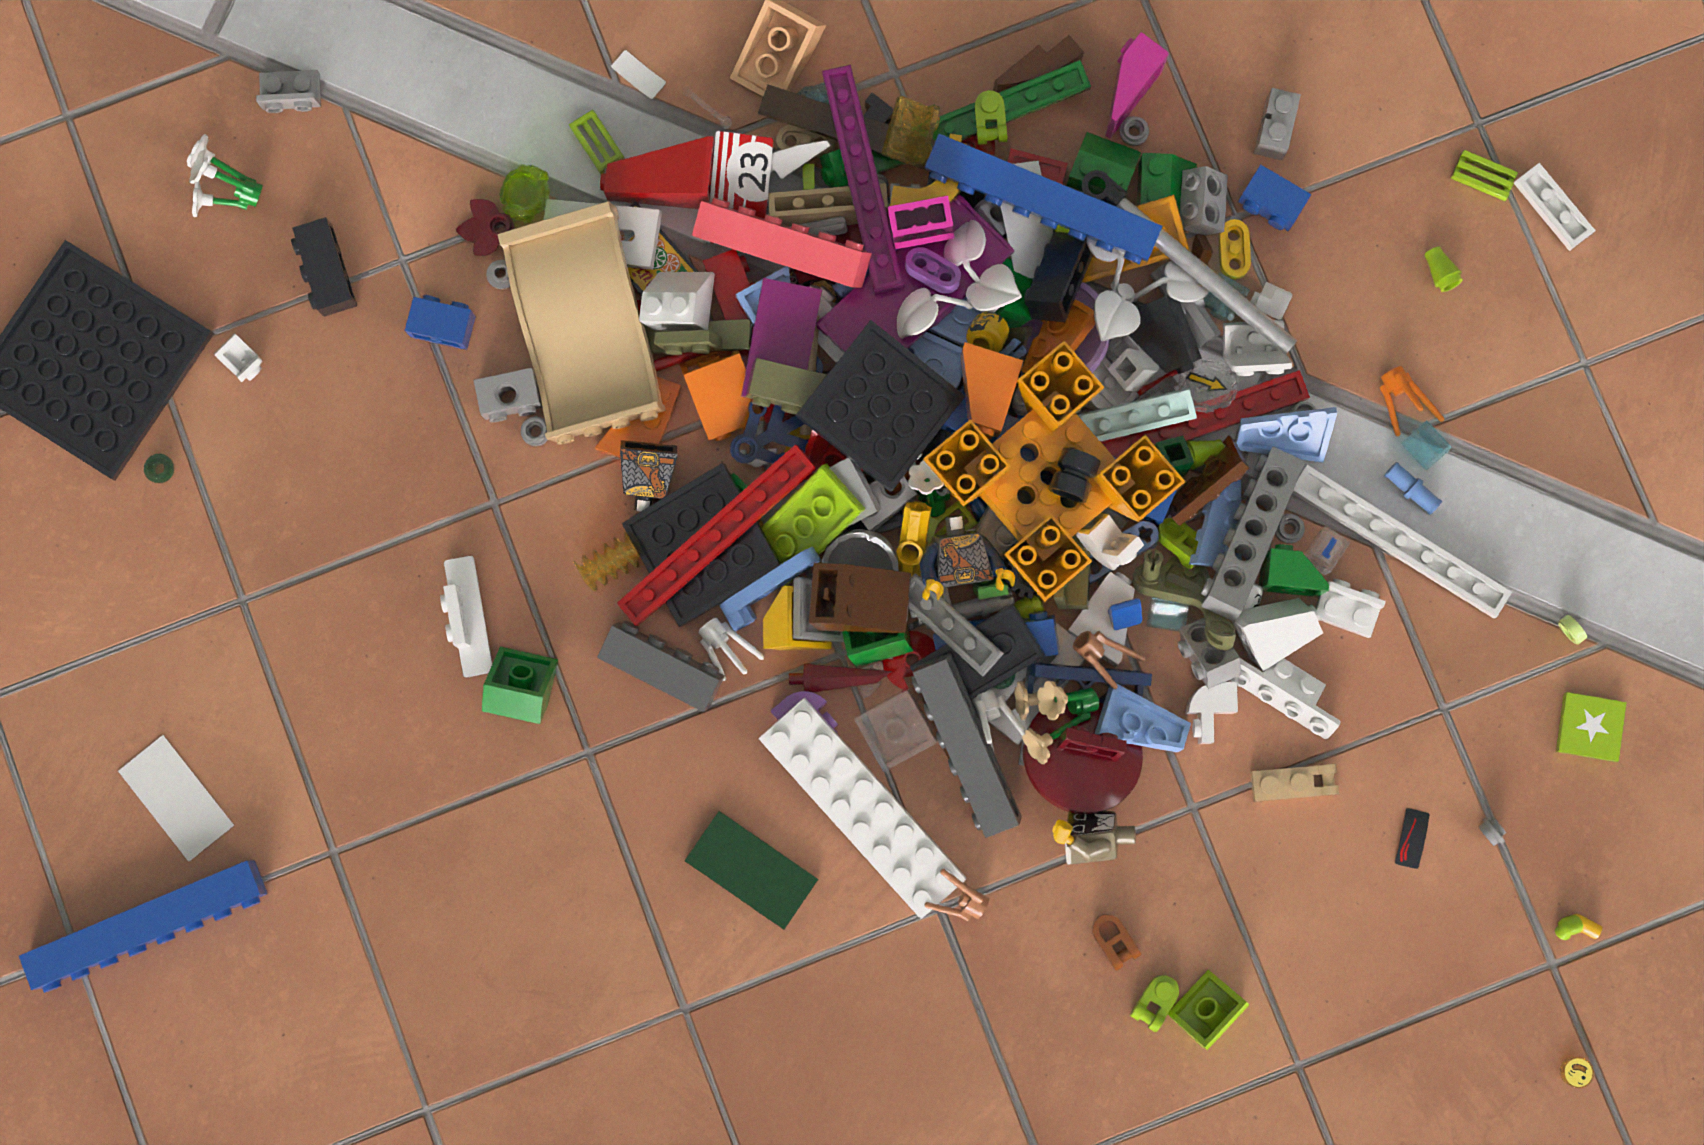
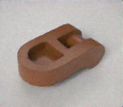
M1103 914L1094 920L1092 934L1115 971L1124 967L1123 963L1130 958L1135 960L1142 955L1117 917ZM1121 940L1125 948L1116 953L1112 945Z

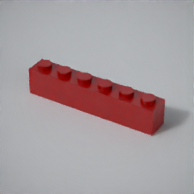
M732 249L703 260L705 271L715 274L713 291L724 319H749L736 298L737 293L755 284V282L749 283L746 276L750 269L745 256H738L737 251ZM738 350L746 369L749 350ZM771 403L763 415L766 426H768L774 404ZM785 412L782 422L796 414Z

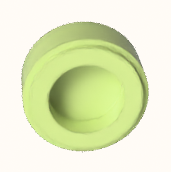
M1566 615L1558 621L1562 632L1574 644H1580L1587 638L1583 628L1570 615Z

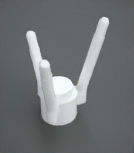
M713 618L698 631L703 638L700 643L706 649L713 665L717 666L720 669L719 673L723 675L725 674L712 646L715 649L721 647L741 673L747 674V669L726 642L729 640L727 634L760 660L764 659V655L734 632L727 622L721 623L718 618Z
M986 691L972 699L982 724L986 742L991 744L993 751L994 747L988 722L1000 716V709L1003 710L1021 735L1025 734L1026 729L1007 706L1004 696L996 697L994 691Z

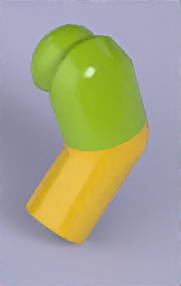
M1572 914L1558 922L1555 934L1562 940H1568L1571 935L1582 932L1593 939H1597L1603 927L1583 915Z

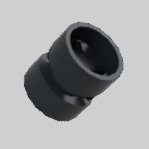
M1063 448L1057 463L1061 470L1053 474L1048 489L1063 498L1086 503L1092 488L1089 479L1096 477L1101 461L1086 452L1073 448Z

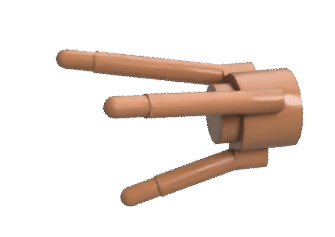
M1090 631L1081 633L1075 639L1073 649L1084 659L1089 667H1094L1113 689H1117L1118 685L1098 662L1105 652L1103 643L1142 662L1145 661L1143 655L1105 637L1100 631H1097L1094 635Z
M941 869L940 874L963 891L958 900L961 910L929 902L924 904L925 908L958 916L966 921L971 916L979 919L987 908L989 898L970 888L945 869Z

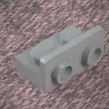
M318 70L259 73L260 95L256 96V102L262 110L269 113H281L283 109L307 112L311 111L313 107H321L320 73Z

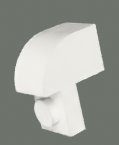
M1129 335L1115 337L1110 342L1106 354L1113 364L1108 370L1124 390L1138 392L1157 372L1159 366Z
M1104 513L1097 515L1075 534L1086 550L1098 562L1111 570H1115L1119 565L1131 562L1137 556V552L1144 546L1138 536L1122 533L1111 516Z
M1224 682L1210 689L1205 685L1196 690L1189 698L1185 714H1197V719H1193L1192 731L1193 737H1198V744L1214 743V714H1234L1238 712L1237 682Z

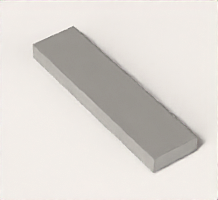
M914 574L910 582L908 608L980 675L985 676L1004 653L943 597L937 600L934 591L929 590L930 597L928 600H924L922 592L926 586L923 584L922 578Z

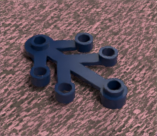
M750 401L748 404L749 417L744 432L737 435L730 444L731 456L737 462L747 464L755 459L774 464L785 452L777 454L761 448L770 442L791 448L796 444L805 453V447L809 439L805 440L787 434L805 423L796 416L782 422L785 412L781 410L782 406L774 404L766 431L756 436L760 417L766 413L767 407H762L761 413L755 414L752 410V401ZM742 443H747L750 447L747 454H742L739 450Z

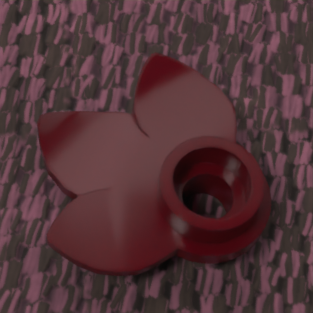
M484 199L470 200V208L474 217L456 228V232L464 240L474 243L473 253L475 256H487L495 252L500 244L498 234L500 233L496 232V227L499 224H504L505 230L503 232L515 229V225L509 215L499 213L498 208L493 202Z

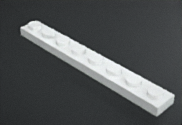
M1306 465L1300 473L1292 492L1293 494L1490 617L1496 618L1512 593L1510 590L1309 465Z

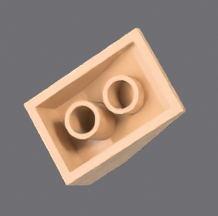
M765 0L730 79L761 96H764L767 84L790 91L812 56L826 24L782 0Z

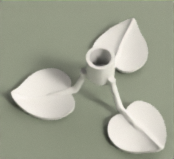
M970 220V222H966L954 232L955 238L948 239L944 248V258L956 266L963 264L966 271L975 281L966 291L967 301L939 294L931 296L927 288L917 289L904 300L898 312L897 332L901 339L920 334L934 323L938 315V304L936 301L965 306L969 310L974 307L980 312L994 313L998 308L1022 297L1017 288L1014 275L1006 265L997 264L983 272L980 279L971 268L969 261L978 259L982 255L986 244L984 230L977 221Z
M1087 237V245L1096 258L1106 262H1112L1117 258L1118 261L1114 280L1110 285L1112 290L1100 293L1094 303L1095 324L1102 342L1133 333L1140 325V314L1132 302H1136L1140 297L1161 284H1167L1166 290L1168 295L1180 302L1198 301L1206 297L1210 292L1175 262L1170 261L1164 268L1166 277H1162L1138 293H1134V289L1129 284H1119L1125 253L1117 249H1113L1112 253L1095 246L1097 241Z

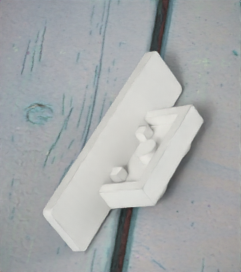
M466 556L446 560L444 566L448 586H443L444 595H440L443 612H448L450 624L445 625L447 639L449 642H453L455 647L459 648L464 677L488 674L493 663L474 557Z
M1240 658L1241 675L1231 679L1232 682H1237V686L1244 688L1261 701L1268 703L1287 717L1297 721L1324 739H1328L1341 723L1339 719L1316 706L1326 684L1284 658L1263 672Z

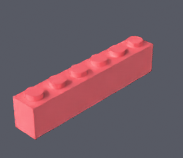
M713 198L712 202L701 201L692 236L849 287L862 288L872 253L863 250V244L846 240V243L842 244L836 242L837 236L819 231L817 236L808 233L809 227L797 223H792L791 227L782 225L783 219L766 214L765 219L755 216L756 210L739 206V209L735 210L729 208L730 202L718 198Z

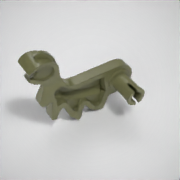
M1152 549L1147 550L1144 553L1143 564L1138 566L1133 573L1132 585L1135 590L1146 596L1198 607L1204 614V633L1208 642L1219 650L1226 651L1232 649L1236 637V627L1223 616L1201 607L1205 598L1201 591L1207 579L1210 578L1205 566L1196 565L1195 569L1189 572V569L1184 567L1177 557L1173 556L1163 566L1161 565L1164 558L1163 554L1155 549L1154 558H1151Z

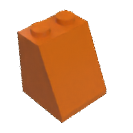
M964 342L960 359L968 421L971 419L988 440H991L993 436L998 438L1004 425L1023 360Z
M711 351L709 354H703L679 363L708 440L715 439V441H721L730 437L732 431L740 428L744 430L749 417L748 404L752 399L741 397L746 369L739 351ZM753 404V412L755 414L761 413L760 406Z

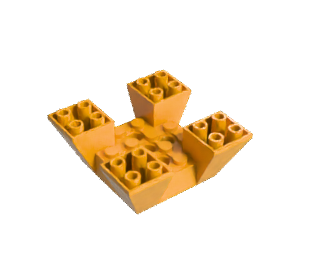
M1065 341L1017 380L1028 414L994 443H991L970 419L923 458L925 463L963 507L980 496L1019 541L1004 555L1044 602L1092 562L1072 537L1108 507L1139 522L1185 483V480L1146 435L1115 459L1080 419L1077 413L1105 387ZM1022 448L1031 449L1035 456L1034 461H1025L1021 457L1020 450ZM1063 448H1073L1086 452L1101 461L1096 477L1089 479L1092 488L1086 503L1074 501L1073 508L1064 507L1061 504L1060 496L1051 492L1048 489L1049 485L1043 483L1040 478L1042 471H1048L1053 475L1061 470L1057 463ZM1018 491H1027L1031 495V503L1022 504L1017 498Z

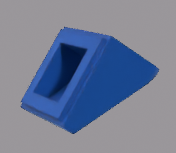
M1138 598L1111 605L1107 610L1112 627L1116 631L1142 623L1141 601Z

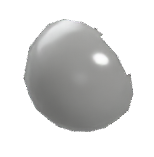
M855 529L840 534L826 548L822 563L849 564L899 571L898 557L889 541L876 532L863 529Z

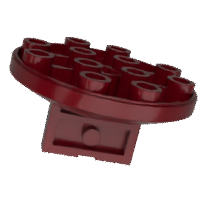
M1099 703L1097 711L1090 713V720L1066 728L1059 737L1053 740V743L1047 747L1050 757L1045 764L1039 763L1037 759H1034L1029 754L1028 747L1023 741V762L1029 780L1045 800L1064 811L1076 814H1096L1109 810L1122 802L1131 793L1140 777L1143 763L1142 746L1127 744V741L1118 739V736L1112 733L1095 734L1103 703ZM1067 704L1064 713L1059 714L1056 720H1049L1046 714H1041L1039 711L1027 729H1032L1040 736L1045 733L1050 734L1078 717V715L1072 714Z

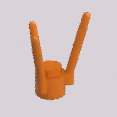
M1398 366L1381 376L1384 385L1379 388L1384 395L1394 433L1397 437L1401 435L1390 394L1392 392L1395 397L1406 393L1418 411L1423 410V406L1419 402L1420 399L1440 422L1445 420L1443 415L1414 383L1409 373H1406L1402 366Z

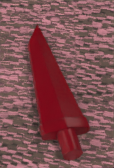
M805 663L803 673H789V685H804V691L813 693L874 684L893 671Z

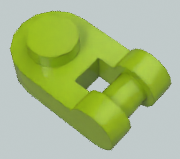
M984 91L978 95L975 101L978 145L987 144V141L998 140L999 143L1008 142L1004 100L995 91ZM997 121V128L986 129V122Z
M1172 518L1164 519L1157 529L1159 532L1158 541L1176 555L1184 567L1188 569L1193 568L1195 565H1189L1191 555L1196 554L1198 541L1195 538L1197 532L1185 523L1179 526ZM1185 542L1188 543V544L1191 546V549H1190L1188 546H1186L1184 543H1185Z
M1166 975L1154 977L1132 1009L1130 1016L1137 1021L1141 1019L1148 1024L1150 1030L1156 1033L1179 996L1177 982ZM1150 1001L1160 1006L1155 1014L1146 1009Z

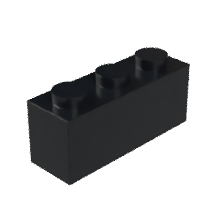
M324 217L293 227L295 238L291 239V243L296 255H301L303 265L299 266L304 282H309L312 291L308 293L312 309H317L325 317L356 307L357 302L331 222Z
M1053 233L1050 242L1044 248V256L1040 266H1037L1035 269L1031 287L1026 290L1024 296L1025 305L1028 307L1032 319L1066 322L1093 257L1087 245V237H1085L1084 241L1067 235L1068 233Z

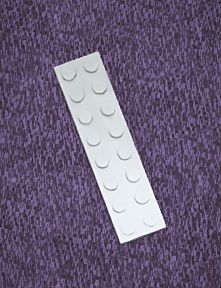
M805 697L759 737V740L920 919L932 910L925 908L924 904L926 902L939 904L957 888V886L940 874L941 869H945L961 882L966 880V876Z

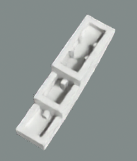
M824 140L772 153L770 173L775 170L779 177L783 179L830 147L832 143L830 140Z

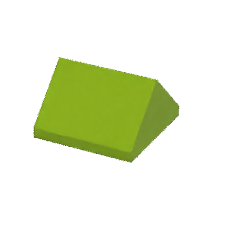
M1208 969L1169 1011L1168 1015L1202 1048L1208 1050L1249 1004Z

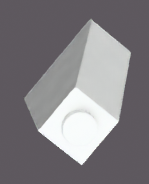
M1109 572L1090 598L1088 610L1083 609L1068 629V632L1077 638L1085 631H1090L1093 635L1100 631L1105 637L1124 646L1127 628L1114 630L1107 610L1111 605L1133 599L1135 589L1130 586L1132 581L1120 572L1116 574ZM1103 643L1105 652L1101 658L1116 667L1121 662L1123 653Z
M1299 598L1243 609L1235 622L1232 621L1249 659L1262 671H1265L1323 633L1318 622L1321 620V616L1313 605L1307 606Z

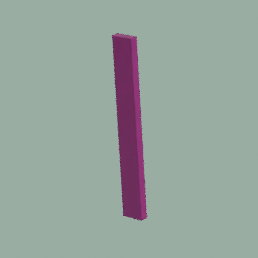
M851 64L823 70L822 76L864 245L863 248L864 251L872 253L868 269L874 294L904 288V283Z

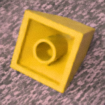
M783 586L763 618V649H832L831 642L793 638L794 586Z

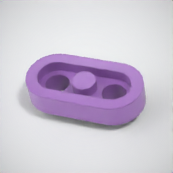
M923 247L914 248L907 253L905 269L910 276L940 293H952L958 289L961 271L955 264Z

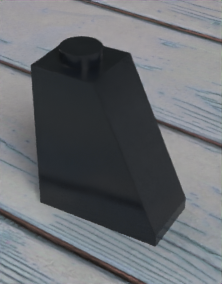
M1167 295L1138 307L1140 325L1133 333L1129 334L1135 343L1165 373L1176 370L1179 375L1194 369L1193 362L1202 359L1180 301Z

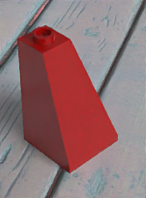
M706 136L608 163L606 173H601L600 190L604 191L607 201L634 203L636 201L638 204L699 209L701 201L710 202L715 148L714 137Z

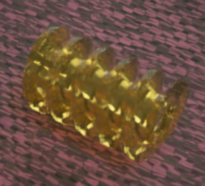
M626 531L624 532L625 542H621L617 537H614V548L603 543V554L594 548L592 550V560L585 554L582 555L583 565L580 566L573 560L585 584L594 592L598 590L597 581L601 582L604 586L608 585V574L615 580L619 579L618 569L628 574V563H631L635 568L640 567V556Z

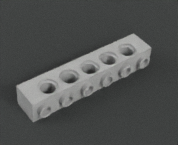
M1273 446L1267 455H1260L1254 468L1258 472L1256 479H1250L1244 491V495L1248 496L1245 504H1239L1233 519L1237 520L1234 529L1229 528L1222 544L1227 546L1224 554L1219 552L1212 565V569L1216 571L1213 579H1207L1201 591V594L1205 596L1201 607L1233 622L1241 614L1304 466V460ZM1267 479L1274 481L1277 486L1270 485ZM1256 504L1263 505L1267 511L1259 509ZM1245 528L1252 529L1256 536L1250 535ZM1235 553L1243 555L1246 561L1239 560ZM1224 578L1231 579L1235 586L1228 585Z

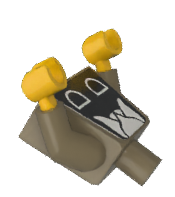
M1104 811L1096 814L1068 812L1067 822L1058 819L1052 829L1055 841L1065 844L1067 865L1114 860L1117 858L1118 845L1136 844L1135 826H1118L1117 813L1114 811Z

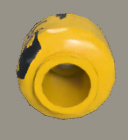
M982 312L973 319L969 326L966 341L969 344L999 353L1009 335L1008 324L1003 317L996 313Z

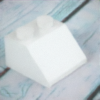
M659 272L642 293L639 321L654 331L708 330L715 274L713 272Z

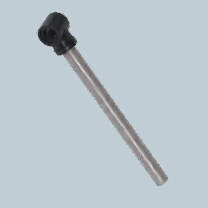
M1094 170L1085 175L1082 181L1084 194L1154 222L1126 199L1128 192L1105 172ZM1097 178L1104 180L1106 187L1101 194L1090 192L1089 184L1092 180ZM1161 229L1154 245L1285 355L1297 342L1294 337L1165 230Z

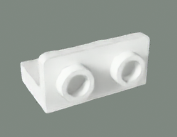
M1334 579L1333 582L1328 581L1330 584L1329 591L1319 596L1315 607L1321 616L1320 621L1370 638L1380 609L1384 607L1386 601L1378 599L1379 594L1367 589H1362L1359 592L1351 589V584L1339 579Z

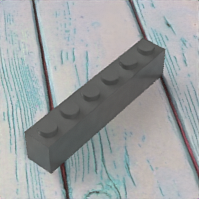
M951 653L917 665L913 671L914 676H912L913 686L918 694L922 693L925 699V713L930 721L934 720L936 724L938 743L941 748L947 749L950 756L948 759L950 770L954 776L958 775L962 783L960 791L966 803L970 802L973 808L972 818L977 830H982L985 838L1019 826L1022 815L991 744L986 742L982 724Z

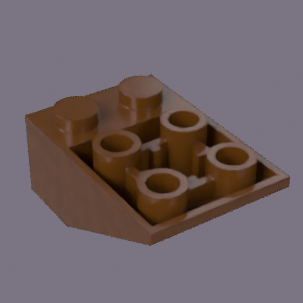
M814 563L809 623L819 631L906 633L911 573L849 564Z

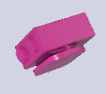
M948 196L888 207L895 249L955 238Z

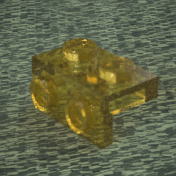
M904 96L897 97L881 154L911 166L925 163L932 151L931 140L933 133L940 122V117L938 116L940 106L935 104L926 106Z

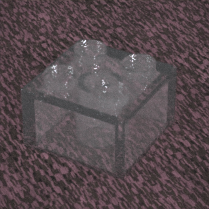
M909 687L861 712L854 718L883 772L937 743V738Z

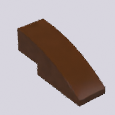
M1070 35L1047 53L1038 45L994 81L993 91L999 93L1081 60L1082 62L1084 51Z

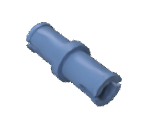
M1395 462L1385 473L1384 476L1404 492L1403 496L1406 499L1411 498L1429 515L1442 503L1441 499H1438L1423 485V480L1414 478L1398 462Z

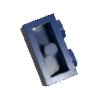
M1260 164L1238 202L1242 204L1243 209L1252 215L1259 214L1268 219V223L1278 230L1285 229L1289 232L1312 194Z
M423 295V298L413 297L405 327V332L411 338L464 350L468 349L476 318L468 305L452 301L451 305L440 303L441 300L439 298L429 295Z

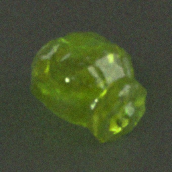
M520 164L517 169L510 171L506 175L499 193L504 213L515 220H522L527 223L532 222L534 216L545 209L546 200L549 199L551 193L547 183L549 180L548 173L534 165Z

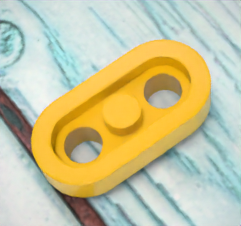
M1233 219L1225 222L1224 232L1218 234L1220 270L1223 275L1229 279L1237 280L1244 277L1251 266L1249 229L1244 222ZM1235 233L1238 240H1230L1228 234ZM1231 261L1237 262L1239 269H1232L1229 263Z

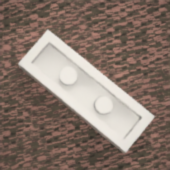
M1540 163L1514 182L1515 186L1569 251L1596 231Z

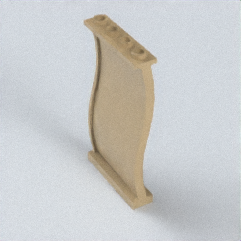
M609 201L498 234L500 246L504 250L506 268L517 315L539 388L547 428L545 437L548 440L557 442V445L573 442L574 436L582 434L585 437L599 435L602 433V429L612 426L613 429L624 428L630 425L629 421L638 418L641 421L653 420L658 417L657 413L666 411L665 405H663L658 379L645 327L639 321L640 310L624 255L617 220L619 219L617 207Z

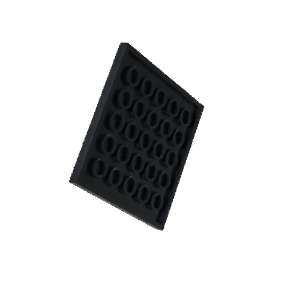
M65 240L0 334V409L116 481L214 333Z

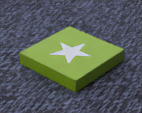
M1565 692L1563 695L1556 752L1619 762L1627 702Z

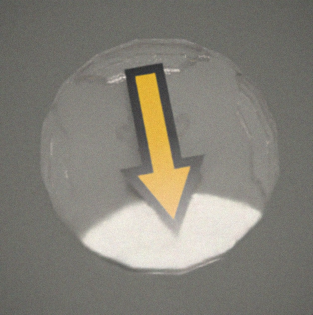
M1203 359L1193 362L1194 369L1180 374L1178 389L1190 388L1195 411L1208 413L1214 412V409L1220 407L1223 409L1229 406L1236 397L1238 391L1237 375L1230 369L1228 364L1221 360Z

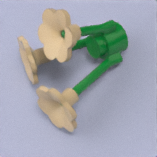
M1018 681L1017 687L1014 690L1016 711L1021 720H1026L1029 706L1038 705L1041 714H1046L1049 720H1056L1059 714L1064 713L1066 704L1072 714L1078 715V717L1050 734L1045 733L1040 736L1030 728L1025 730L1022 738L1028 747V752L1041 764L1047 763V759L1050 757L1047 747L1053 743L1055 738L1059 737L1066 728L1090 720V713L1097 711L1099 708L1098 696L1092 688L1064 693L1062 687L1056 686L1054 681H1046L1044 687L1039 688L1037 693L1028 694L1023 682Z

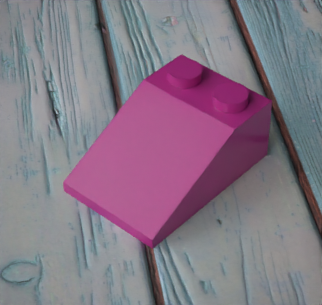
M1140 32L1135 40L1129 38L1120 51L1122 54L1117 61L1120 66L1116 76L1105 135L1109 139H1111L1122 122L1129 116L1161 75L1169 55L1168 51L1142 32Z

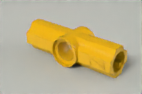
M918 501L906 502L900 543L896 551L898 570L910 572L911 577L914 574L921 575L919 563L928 545L927 536L932 508L926 505V503ZM912 544L917 547L918 551H911L906 545Z

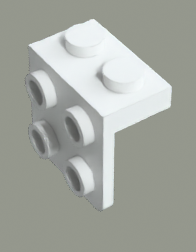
M1273 320L1284 329V322L1282 320ZM1247 322L1223 323V358L1230 369L1236 372L1237 375L1250 376L1254 374V371L1282 374L1285 369L1292 368V361Z

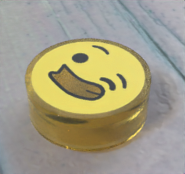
M1572 1056L1563 1061L1560 1067V1075L1567 1085L1574 1088H1584L1592 1082L1594 1070L1591 1063L1585 1058Z

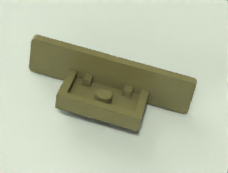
M749 319L709 321L708 330L654 331L644 324L651 353H666L669 355H682L685 352L709 354L710 351L749 350L753 326Z

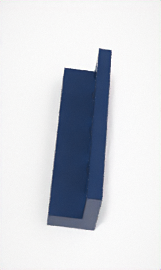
M1035 662L1027 666L1025 688L1028 694H1033L1034 677L1047 678L1049 681L1059 679L1055 682L1056 686H1060L1066 680H1076L1081 687L1078 691L1089 688L1095 682H1104L1108 688L1110 686L1094 667ZM1104 668L1118 685H1135L1134 693L1143 697L1144 686H1151V673ZM1107 692L1098 698L1099 703L1104 704Z

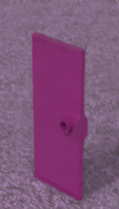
M958 194L949 202L953 232L966 222H970V220L977 221L984 230L986 237L984 251L978 259L969 261L971 268L980 279L985 270L994 265L1002 264L1014 253V249L969 205L963 196ZM948 240L900 248L896 250L904 288L875 295L869 275L864 279L862 288H854L816 322V328L845 353L867 323L872 320L908 349L930 328L939 324L950 314L957 304L936 301L938 304V315L934 323L920 334L901 339L897 332V316L904 300L912 292L920 288H927L931 296L939 294L962 300L966 296L968 287L975 283V281L966 271L963 264L957 266L961 271L958 289L952 293H940L907 273L905 261L906 255L910 250L923 247L944 258V248Z

